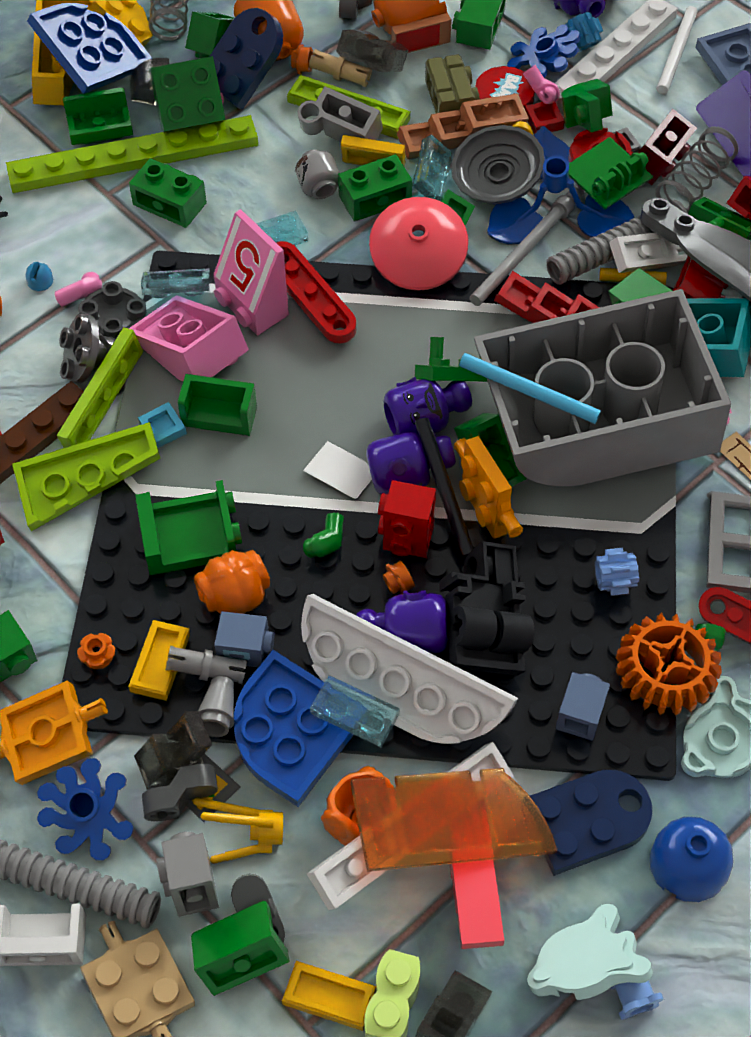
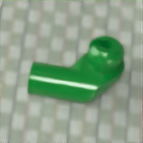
M329 513L326 515L325 530L314 534L311 538H307L303 543V551L306 556L320 558L340 548L343 533V515L339 513Z

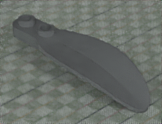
M654 198L643 204L640 220L646 227L671 243L679 245L701 267L751 302V241L727 229L698 221L693 216L669 203L666 199Z

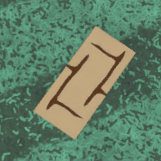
M735 432L723 440L720 452L751 480V445L740 434Z

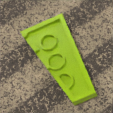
M150 422L13 463L29 529L33 531L161 459Z

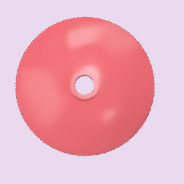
M427 197L406 198L388 206L374 222L369 240L370 254L379 273L394 285L409 290L433 289L451 280L463 266L468 252V234L460 216L447 204ZM421 230L424 232V235L418 237L413 232Z

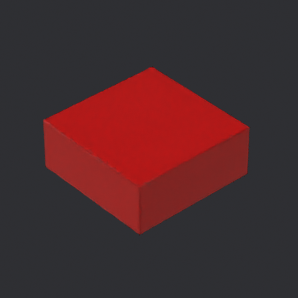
M540 102L525 106V111L529 117L528 123L534 134L542 126H545L550 132L564 129L565 121L556 102L552 104Z

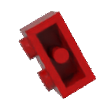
M392 480L389 493L381 494L378 506V515H381L378 534L383 535V550L391 551L399 556L427 557L434 530L435 488Z

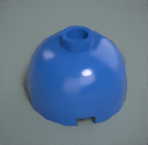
M682 817L671 821L657 834L649 854L650 870L656 883L663 890L666 888L669 892L676 895L675 898L684 902H702L715 897L728 882L733 868V849L726 834L716 824L701 817Z

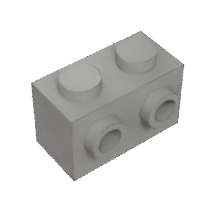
M182 832L172 836L168 841L161 842L164 857L156 858L160 882L163 883L165 897L172 896L178 917L219 908L211 862L203 833Z

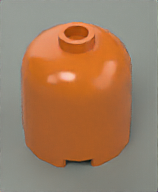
M293 0L236 1L234 5L235 17L247 9L259 8L272 14L281 24L283 44L275 61L285 59L291 55L293 50H297L298 45L302 43L304 29ZM266 20L261 22L258 27L259 35L266 30Z
M374 0L375 10L371 11L376 26L378 28L383 27L385 32L391 35L393 26L447 13L445 1L439 3V0Z

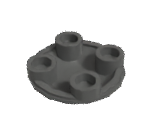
M116 281L106 282L102 289L89 294L78 307L79 314L92 315L96 319L99 333L115 339L123 327L129 329L146 317L147 313L146 303L136 293L122 288L121 284Z

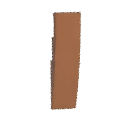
M518 93L462 102L459 110L431 114L428 122L400 126L397 136L400 143L405 145L406 158L412 159L458 148L469 135L483 128L499 125L512 126L519 121L527 123L529 117Z

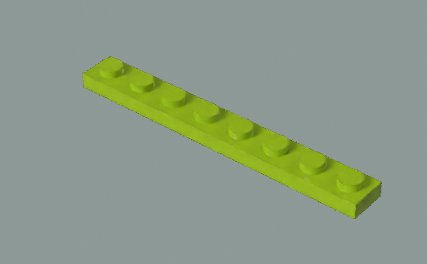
M248 115L6 162L12 193H18L141 169L150 158L167 164L259 146L252 116Z

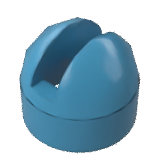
M33 262L27 267L25 277L29 288L35 291H43L51 287L53 275L47 264Z

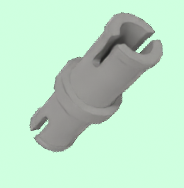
M170 645L165 670L200 675L199 679L205 681L208 680V677L224 676L230 678L233 682L242 684L247 660L213 655V651L207 649L203 653L176 648Z

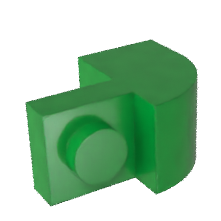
M598 79L573 85L561 93L566 128L580 125L592 133L603 129L602 118L613 116L610 85Z

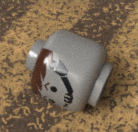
M309 150L302 155V158L296 164L295 172L303 192L316 199H325L333 195L338 187L339 173L333 156L326 151Z

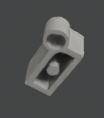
M326 86L316 101H305L299 106L297 111L301 129L308 135H317L324 129L325 135L340 142L343 135L377 140L383 130L380 110ZM309 116H317L313 120H305Z

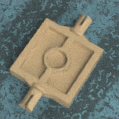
M115 921L108 922L109 930L106 924L102 925L99 928V932L102 934L109 950L103 956L81 966L80 969L112 1037H139L150 1034L152 1037H172L167 1025L177 1015L194 1007L195 1001L159 930L156 928L135 940L124 941Z

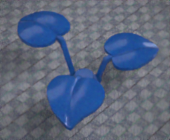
M542 126L534 134L543 147L545 159L543 172L540 177L542 183L540 184V190L535 203L530 206L526 199L520 197L509 203L496 204L490 214L487 233L491 238L499 242L520 244L543 219L535 211L540 207L545 192L548 190L550 193H560L565 188L569 189L577 208L582 210L577 217L579 228L591 238L597 237V235L605 233L607 230L613 229L618 225L621 226V224L629 222L635 217L630 208L621 200L606 210L590 195H587L585 204L582 203L574 187V180L569 178L570 162L568 156L570 147L554 136L545 126Z

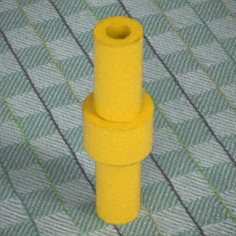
M600 267L599 281L621 282L634 271L619 273L618 269ZM645 271L666 285L667 272Z

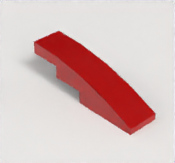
M514 271L511 272L494 299L495 302L532 323L600 308L580 294L572 300L546 282L540 289Z

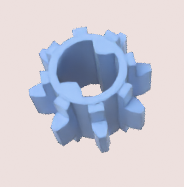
M623 548L605 549V556L596 557L595 575L600 591H610L611 596L629 594V588L638 586L639 569L636 556L633 553L623 552Z

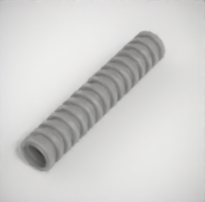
M677 200L669 202L675 207L682 210L683 212L687 213L685 207L681 202ZM640 216L629 222L621 224V226L618 225L613 229L607 230L605 233L597 235V237L594 236L589 240L581 242V244L564 250V252L561 251L556 255L550 256L546 264L548 274L555 283L563 284L567 280L569 281L591 269L599 267V265L607 263V261L614 260L609 242L616 237L655 232L646 227L641 222Z
M0 840V879L7 880L10 878L13 884L22 882L23 887L30 888L33 886L37 892L45 890L46 895L49 896L57 894L60 900H65L68 897L72 904H77L80 901L84 908L93 906V910L96 912L105 910L107 916L117 914L119 920H125L127 917L129 918V923L137 924L141 922V927L149 928L154 923L161 905L159 892L153 891L149 894L148 889L145 887L137 890L136 884L129 883L126 886L124 880L117 879L114 882L112 876L105 875L102 878L100 872L93 871L90 874L88 868L81 867L78 870L76 864L70 863L66 866L64 860L58 859L54 862L53 856L47 855L43 858L41 852L36 851L31 854L29 848H22L20 850L17 844H10L8 846L7 841Z

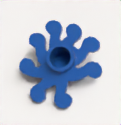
M566 24L558 26L554 32L548 35L545 27L537 28L532 33L530 45L520 41L511 46L510 50L513 56L518 57L510 59L507 66L520 69L523 65H530V67L536 65L544 78L547 76L548 71H564L568 67L566 58L574 57L579 51L577 43L581 39L580 33L577 30L569 33Z
M96 758L86 759L82 763L80 770L86 783L78 785V774L71 766H63L57 770L56 779L59 783L65 784L66 794L62 793L54 783L47 782L39 787L37 794L41 801L52 800L67 813L62 814L53 807H45L39 812L37 821L43 827L55 824L64 829L75 830L73 837L64 835L56 840V850L61 854L73 852L89 837L91 857L95 860L103 861L111 854V847L103 842L104 829L109 830L118 840H126L133 834L134 827L128 820L118 823L110 813L115 806L118 790L126 786V777L119 772L110 774L105 781V794L101 797L102 787L97 775L101 769V763Z

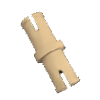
M315 49L310 57L309 68L333 75L335 80L341 81L345 79L363 87L368 85L366 80L370 81L372 68L350 62L345 56L341 55L338 58Z

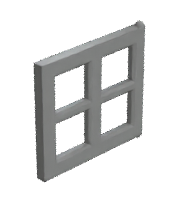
M711 491L707 494V497L710 499L706 588L723 587L730 591L751 594V577L723 574V547L751 550L750 535L724 532L725 507L751 510V496Z

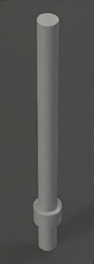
M575 184L574 187L580 198L585 191L578 184ZM570 191L566 195H561L551 205V211L470 296L472 304L480 306L560 219L566 218L573 211L575 202Z

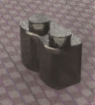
M347 29L342 30L336 52L348 61L364 62L375 71L402 72L408 50L399 42L381 40L371 32Z

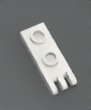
M656 232L616 237L609 242L619 273L632 272L638 268L647 270L683 265L688 256L687 254L678 255L679 252L683 251L681 247L671 243Z

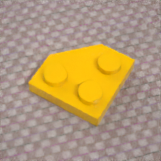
M95 0L89 9L103 16L107 12L118 19L136 36L143 46L147 45L153 36L149 30L145 11L137 3V0Z

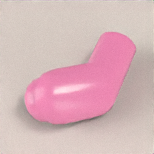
M536 65L523 73L543 103L552 104L559 99L560 90L558 86L545 79Z
M87 272L82 276L81 280L55 291L56 300L63 307L79 299L86 298L89 294L102 289V281L97 273Z

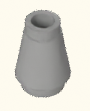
M224 676L214 677L199 707L196 721L198 722V729L205 735L222 737L227 735L229 729L234 726V682L230 678Z

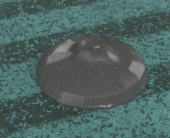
M499 125L483 128L469 135L456 149L451 162L452 178L462 193L477 202L492 205L512 202L526 195L540 180L545 161L543 147L534 135L519 127Z

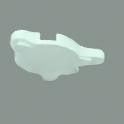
M720 676L717 679L718 686L715 692H712L711 699L706 704L698 707L689 716L685 725L682 739L684 756L681 760V766L685 773L692 777L706 775L717 778H734L743 775L751 769V700L739 696L735 682L728 676Z
M603 904L595 910L588 920L568 926L552 935L541 948L536 965L528 975L527 982L532 993L537 996L554 995L560 997L561 991L564 993H574L577 1000H583L599 995L617 984L647 982L653 975V968L647 958L635 954L637 941L633 932L623 931L618 934L615 933L620 921L616 906Z

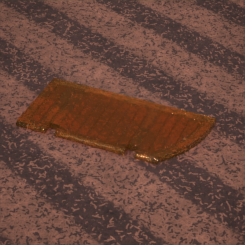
M504 768L481 769L479 772L481 781H472L470 770L395 776L396 787L393 788L386 787L384 777L351 779L350 781L367 872L555 854L557 848L550 828L538 806L528 793L505 773Z

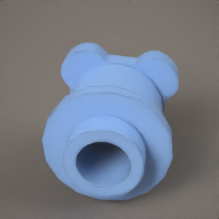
M649 980L644 983H621L611 987L613 990L616 989L623 1006V1010L618 1013L621 1020L653 1010L659 1006V1002L664 1000L661 993L654 994Z

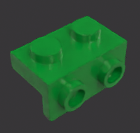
M124 88L63 97L72 145L89 144L95 141L119 139L133 135Z

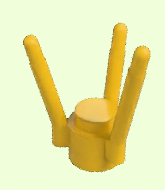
M201 798L193 800V804L196 806L232 813L203 812L201 814L202 820L250 825V840H258L256 845L211 856L210 862L213 864L257 853H272V845L283 844V812L254 809Z

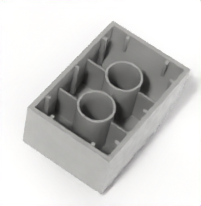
M683 289L474 337L475 346L481 360L601 410L600 416L596 424L487 378L516 467L520 473L534 482L550 486L584 485L718 453L721 450L731 401Z

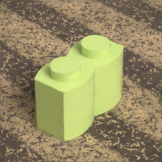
M391 949L384 954L377 969L376 993L370 999L365 1012V1037H407L409 1010L415 1003L419 991V957Z

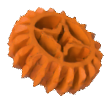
M662 612L657 615L655 622L646 616L642 620L641 626L634 623L630 627L629 634H625L622 637L621 647L617 650L616 659L619 662L616 672L617 675L623 676L621 680L622 689L632 688L630 693L631 700L640 697L644 699V710L649 708L652 703L658 706L657 710L660 715L665 712L666 707H671L676 716L681 713L682 706L692 712V710H695L697 702L701 704L706 703L710 696L709 693L715 692L718 686L717 679L720 678L722 673L721 666L719 665L721 652L714 651L716 646L715 639H704L707 633L705 627L695 630L693 629V619L688 620L684 624L679 622L678 614H675L671 621H667ZM684 650H685L688 654H690V656H691L694 660L690 659V658L685 654ZM672 656H675L674 661L671 663V665H668L666 670L662 672L664 665H666L667 662L669 663ZM640 662L644 663L643 667L651 671L653 678L644 671Z

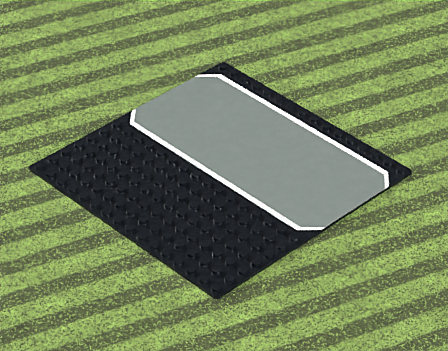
M173 251L154 252L143 301L146 303V316L176 295L235 316L228 306L223 307L220 305L214 295V290L216 289L214 272L220 255ZM309 261L355 315L357 330L355 336L350 341L340 344L329 341L288 292L289 316L257 336L249 327L244 328L238 322L249 350L240 356L236 363L225 367L214 375L213 378L254 383L257 410L250 436L186 427V435L158 448L161 459L102 491L62 682L68 680L74 685L78 702L82 707L99 698H102L107 705L108 713L88 721L87 731L236 744L234 726L229 729L227 735L222 737H211L203 734L198 729L196 714L213 678L208 677V680L205 681L199 679L200 675L177 671L167 701L129 691L130 680L153 620L189 628L190 637L185 649L203 653L207 649L212 650L213 655H216L214 644L221 616L217 611H208L206 604L200 601L196 590L194 576L202 572L206 565L155 575L149 574L135 494L150 492L153 504L216 492L215 481L223 480L225 493L232 491L236 513L230 514L231 523L238 522L241 532L242 544L235 545L236 551L246 553L247 551L254 550L260 555L270 577V586L265 589L263 602L257 608L245 614L266 616L268 629L270 632H274L273 650L320 679L311 666L314 663L309 654L307 644L302 639V612L307 595L315 594L354 615L363 609H372L377 613L385 612L388 600L401 594L399 592L392 594L385 584L382 575L387 573L386 564L393 565L402 561L415 584V587L408 590V593H419L426 590V593H438L446 599V594L449 591L440 592V580L451 572L463 573L466 557L461 558L431 469H429L430 482L425 487L436 489L435 520L426 558L412 555L399 556L391 551L383 550V535L378 534L381 515H378V506L381 494L375 490L372 480L359 497L354 499L303 470L327 441L364 460L368 464L366 456L368 445L375 440L394 436L385 416L384 396L389 390L397 387L396 383H403L415 377V365H429L430 337H444L443 359H450V366H458L459 359L462 358L464 353L479 358L474 342L475 336L531 324L532 322L494 301L509 275L480 306H475L471 303L470 296L490 274L458 272L451 280L439 287L428 290H409L389 282L372 265ZM522 276L540 289L546 282L572 300L580 294L600 308L612 305L608 291L618 284L585 280H567L563 284H557L551 278ZM144 350L126 380L115 432L140 425L138 417L167 402L171 404L180 418L178 398L183 381L178 380ZM436 381V382H437V383L440 385V387L443 389V388H446L447 385H448L450 382H452V381ZM465 381L472 396L471 408L461 413L450 412L446 428L435 433V438L448 436L451 439L456 464L446 470L473 548L482 541L516 546L518 582L525 583V588L517 594L526 595V601L520 604L521 614H527L532 618L534 623V639L529 650L524 653L525 672L519 676L464 671L517 697L518 700L508 716L491 731L474 739L454 744L436 743L421 739L368 711V717L340 753L461 763L484 745L494 742L506 764L511 768L591 774L601 770H618L639 779L673 780L676 775V716L671 707H666L665 712L660 715L657 710L658 706L652 703L649 708L644 710V699L642 697L631 700L630 693L632 688L622 689L621 680L623 676L617 675L616 667L619 663L616 659L617 650L621 647L622 637L625 634H629L630 627L634 623L641 626L642 620L646 616L655 622L657 615L661 612L667 621H671L672 617L676 614V463L577 486H550L527 478L514 485L511 492V508L514 511V516L523 527V532L514 538L509 537L507 532L506 535L493 539L486 526L482 527L479 524L475 508L470 500L466 501L460 492L459 481L462 480L463 469L461 458L454 449V443L458 440L454 427L482 413L498 414L488 382ZM329 513L343 515L344 522L340 548L320 558L306 556L303 551V543L307 538H311L314 534L325 530L326 515ZM623 548V552L633 553L636 556L639 582L637 587L629 588V594L611 596L610 591H600L595 575V561L597 556H605V549ZM88 634H107L113 641L112 645L115 646V655L111 663L102 669L89 668L78 658L77 650L81 647L80 641ZM449 646L443 652L433 654L450 663ZM93 648V652L99 651L100 648ZM672 656L669 663L667 662L666 665H664L662 672L666 670L668 665H671V663L674 661L675 656ZM640 662L644 671L653 678L651 671L643 667L644 663ZM246 666L243 683L238 684L234 682V711L241 690L258 667ZM572 672L592 674L599 677L603 682L610 684L593 741L555 729Z

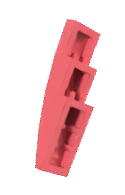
M482 799L445 827L461 949L504 945L494 861Z

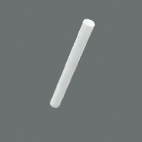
M688 6L684 13L656 88L659 94H667L698 12L694 6Z

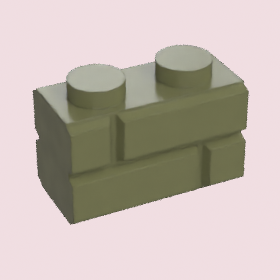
M459 54L446 56L444 59L441 57L431 58L425 62V82L435 113L459 110L462 102L480 99L477 87H471L470 66H464L462 57Z

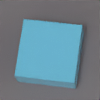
M169 402L138 417L140 425L150 422L158 448L187 434L186 427Z

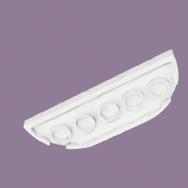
M315 594L307 595L302 612L301 630L303 642H306L314 663L311 666L323 682L358 703L372 714L421 739L436 743L454 744L488 733L500 724L514 708L518 700L517 697Z

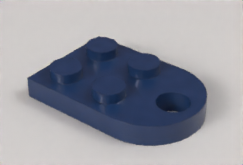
M251 8L237 15L209 56H213L220 92L232 104L242 110L279 56L283 44L281 24L277 18L263 9ZM266 20V30L259 35L258 27L261 22Z
M601 770L522 798L521 803L553 876L632 847L643 838L652 818V802L645 787L633 776L618 770ZM624 795H631L639 801L640 808L633 812L626 811L620 806L618 799Z

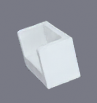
M72 904L71 913L10 914L6 905H0V966L83 965L87 915L82 905Z

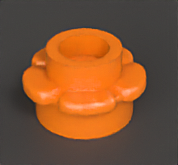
M303 44L298 45L297 50H293L291 53V66L296 68L299 75L302 72L312 71L309 68V61L311 55H313V50L311 47H304Z
M402 561L393 565L386 564L387 573L383 574L382 577L392 594L397 592L403 594L404 590L408 591L415 587L414 581Z
M104 633L86 635L80 641L81 647L77 650L79 660L92 669H102L108 666L115 655V646L112 645L111 637ZM99 647L100 649L97 652H93V648Z

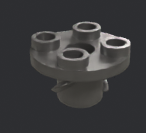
M77 314L70 327H64L61 331L59 344L61 348H64L60 375L63 379L78 383L84 382L94 367L99 368L116 340L113 337L103 336L99 333L97 321L92 315Z

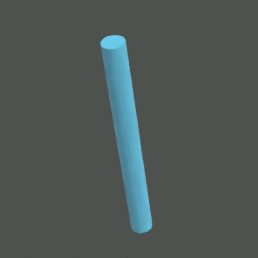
M464 353L461 358L460 367L586 421L596 424L600 416L601 410L472 355Z

